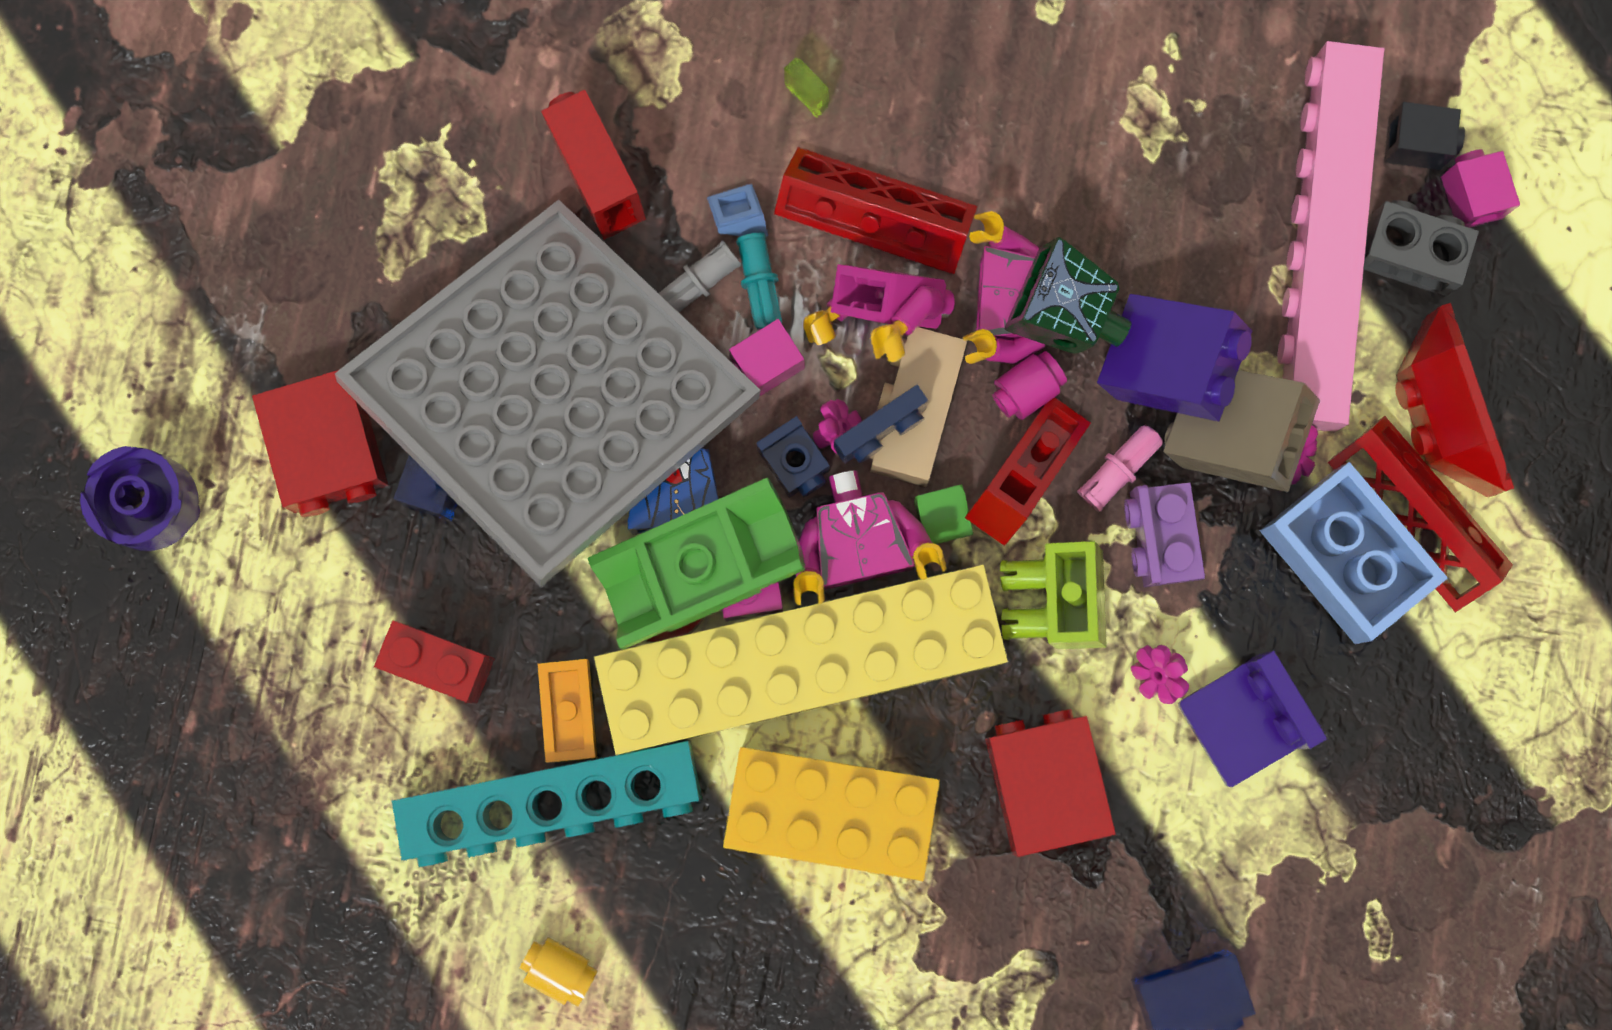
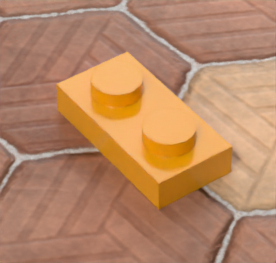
M580 659L539 663L538 675L545 762L597 758L589 660Z

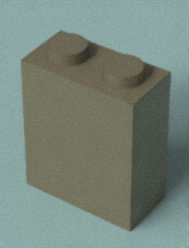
M1238 370L1234 380V396L1230 404L1224 408L1220 422L1177 413L1175 421L1167 428L1163 452L1180 467L1288 492L1320 399L1304 382Z

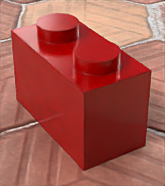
M392 620L374 667L466 703L477 704L495 658Z

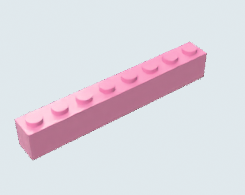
M1330 41L1324 44L1316 57H1310L1305 73V85L1311 86L1310 103L1306 102L1304 105L1300 129L1303 132H1307L1306 147L1300 150L1296 164V177L1302 178L1301 195H1296L1292 206L1291 221L1294 224H1298L1296 241L1291 242L1287 255V269L1293 270L1292 288L1286 289L1282 303V315L1289 318L1287 335H1282L1279 342L1277 360L1278 363L1284 364L1283 379L1304 382L1320 399L1312 425L1320 431L1337 432L1349 424L1384 48Z

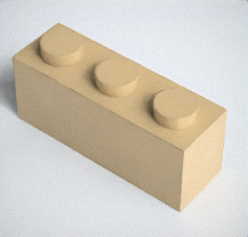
M917 327L912 334L908 335L907 339L902 338L905 355L901 359L890 363V365L899 367L894 385L884 384L877 411L918 384L929 400L926 409L921 412L925 419L901 436L897 430H894L881 439L880 442L884 447L870 457L873 459L870 472L926 487L931 475L967 340L964 341L960 338Z

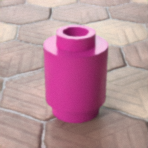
M1047 351L1042 352L1038 356L1031 354L994 381L997 391L992 394V397L1005 416L1010 418L1012 415H1015L1020 420H1023L1060 394V387L1067 383V378L1060 365Z

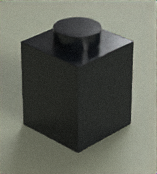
M1402 102L1388 119L1384 163L1441 170L1455 156L1461 153L1464 145L1465 128L1459 126L1461 109Z

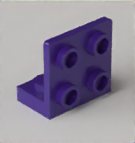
M1274 651L1258 654L1178 702V707L1227 787H1234L1296 749H1311L1327 739Z

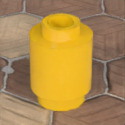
M547 937L543 945L534 941L519 967L527 972L523 983L563 1005L568 1001L577 1007L580 1005L598 972L595 968L587 965L589 959Z

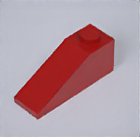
M1055 397L1047 402L965 518L1005 546L1027 520L1091 422Z

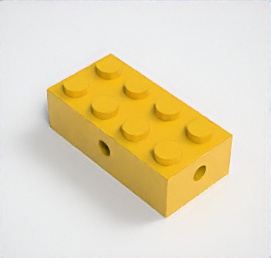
M740 747L723 848L924 881L939 780Z

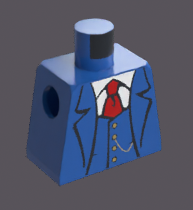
M700 449L629 511L628 530L632 535L642 534L719 499L708 449Z

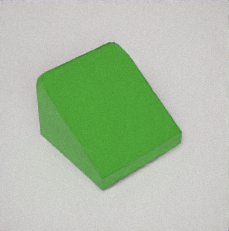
M962 484L915 497L914 504L918 519L923 524L932 543L937 545L973 535L971 522L965 518L969 510Z

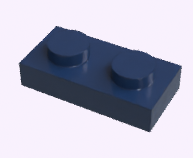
M918 384L836 438L834 440V450L844 464L854 457L858 463H862L884 447L880 440L894 430H897L901 436L920 424L925 419L921 412L926 409L929 400Z

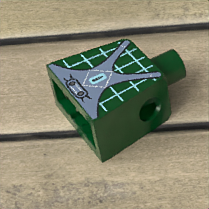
M1057 237L1039 248L1004 330L1069 353L1078 354L1093 347L1099 338L1116 347L1119 346L1129 333L1131 321L1111 310L1120 289L1118 282L1067 241Z

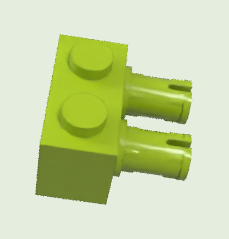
M1095 541L1045 544L1044 559L1001 560L1000 572H1004V575H1015L1000 576L1003 592L1043 588L1047 592L1045 608L1002 609V621H1005L1007 624L1018 623L1002 625L1004 640L1047 637L1048 643L1056 649L1107 648L1103 550Z

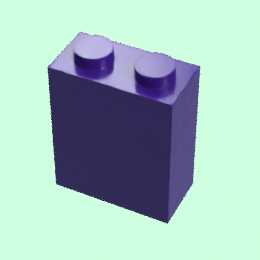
M1129 294L1122 316L1131 321V328L1125 340L1116 347L1111 344L1097 384L1119 401L1220 422L1224 408L1230 404L1234 396V380L1241 361L1250 352L1252 342V330L1234 311Z

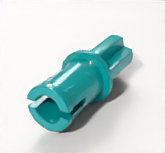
M765 233L746 234L737 238L736 241L745 277L741 281V286L743 289H747L754 327L757 330H761L777 319L782 323L775 283L779 279L778 274L772 273Z

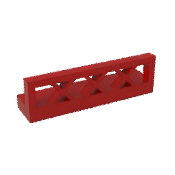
M797 147L783 174L774 215L955 274L978 206ZM801 166H802V167H805V168H808V169H811V170L820 172L821 174L816 175V174H813V173H810V172L801 170L800 168H801ZM849 184H857L865 187L866 189L861 190L852 187ZM895 199H902L911 203V205H906L897 202ZM940 214H947L962 219V223L943 217Z
M1383 416L1371 425L1358 439L1327 462L1335 470L1346 464V460L1364 448L1376 462L1377 466L1376 478H1363L1371 488H1375L1376 494L1382 501L1384 490L1401 492L1409 501L1408 516L1394 515L1404 526H1407L1410 534L1415 538V529L1417 527L1434 530L1442 539L1440 553L1426 552L1435 563L1439 564V568L1447 576L1448 565L1466 568L1477 580L1478 583L1461 595L1447 579L1435 588L1455 613L1503 582L1512 568L1513 564L1386 416ZM1385 474L1388 476L1390 480H1384ZM1417 511L1423 518L1417 517ZM1449 549L1453 552L1455 556L1449 555Z

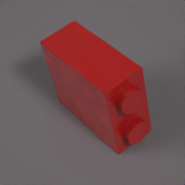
M584 89L576 94L574 92H566L551 100L548 105L549 107L541 110V113L552 139L603 239L605 240L646 220L638 192L586 90Z
M337 371L252 396L282 507L294 513L300 512L301 517H311L325 513L330 510L329 503L347 498L348 503L369 500L377 495L376 489L389 486L369 414L337 383L335 376Z
M1072 709L1043 715L1045 725L1026 729L1024 720L994 726L997 736L985 738L1012 855L1016 857L1116 835L1087 716L1074 718Z

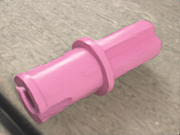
M1141 426L1114 455L1108 453L1105 456L1106 462L1077 490L1078 494L1091 507L1093 506L1096 511L1100 512L1128 481L1133 483L1136 480L1134 474L1162 446L1163 440L1160 435L1149 426Z

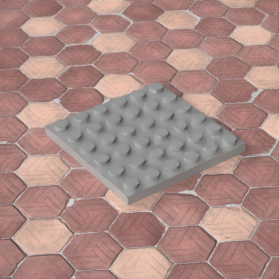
M560 200L553 203L335 373L337 383L540 587L757 401L761 391Z

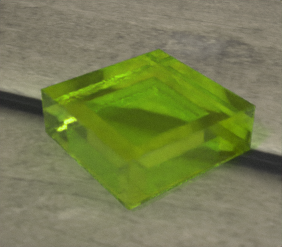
M795 57L784 67V85L817 118L828 108L829 88L800 58Z

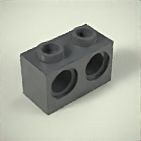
M1401 200L1385 201L1371 214L1367 227L1363 270L1446 297L1461 287L1464 283L1479 231L1465 227L1464 221L1453 216L1439 215L1434 217L1419 212V208L1410 202ZM1387 228L1394 229L1400 233L1403 239V246H1396L1389 241L1386 235ZM1433 243L1445 247L1449 254V261H1443L1434 254Z

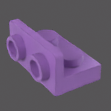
M1191 483L1149 488L1147 485L1136 486L1129 492L1130 499L1124 501L1126 523L1129 529L1135 528L1138 546L1132 548L1131 551L1135 576H1142L1144 587L1205 579Z

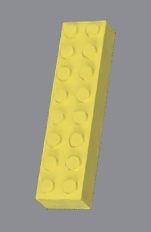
M984 565L594 657L616 755L649 749L998 666L1008 662Z

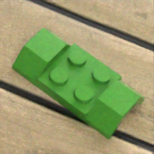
M769 478L762 479L588 557L590 567L606 590L618 624L616 640L619 648L622 650L667 630L670 632L756 595L761 592V589L805 570L804 555L787 510Z

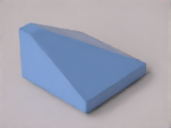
M752 184L707 197L719 234L743 236L751 233H765L766 237L769 236L764 215Z

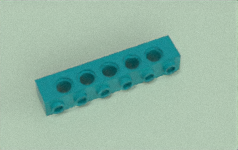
M691 741L393 800L391 802L401 860L417 858L419 868L448 862V851L466 848L467 857H474L497 852L496 842L515 838L517 848L546 842L545 832L564 828L565 837L567 838L595 832L594 822L613 818L615 828L644 822L642 812L662 808L664 818L693 812L691 802L702 800L692 743ZM643 771L655 773L661 783L658 795L652 800L641 798L635 791V779ZM596 780L606 783L611 790V801L602 810L593 808L586 798L587 788ZM547 790L555 792L562 801L561 812L555 819L545 818L538 809L539 797ZM498 800L507 803L513 814L510 825L505 829L495 827L489 817L492 805ZM449 810L459 814L463 821L462 832L456 839L447 837L441 829L442 817Z

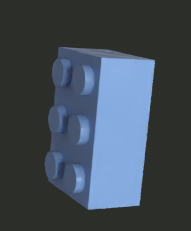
M1350 462L1329 473L1260 530L1354 644L1373 641L1448 578Z

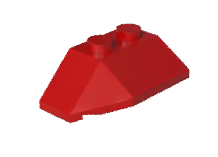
M1451 303L1442 305L1425 317L1396 373L1398 382L1395 385L1396 396L1401 407L1405 410L1408 409L1414 427L1411 429V440L1416 452L1420 456L1423 455L1426 464L1430 468L1489 498L1515 488L1507 471L1504 456L1458 323L1455 320Z

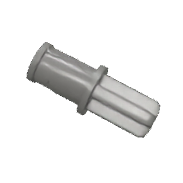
M722 240L719 245L691 267L686 264L683 267L685 272L658 294L675 310L680 312L702 294L706 297L709 296V289L742 264Z

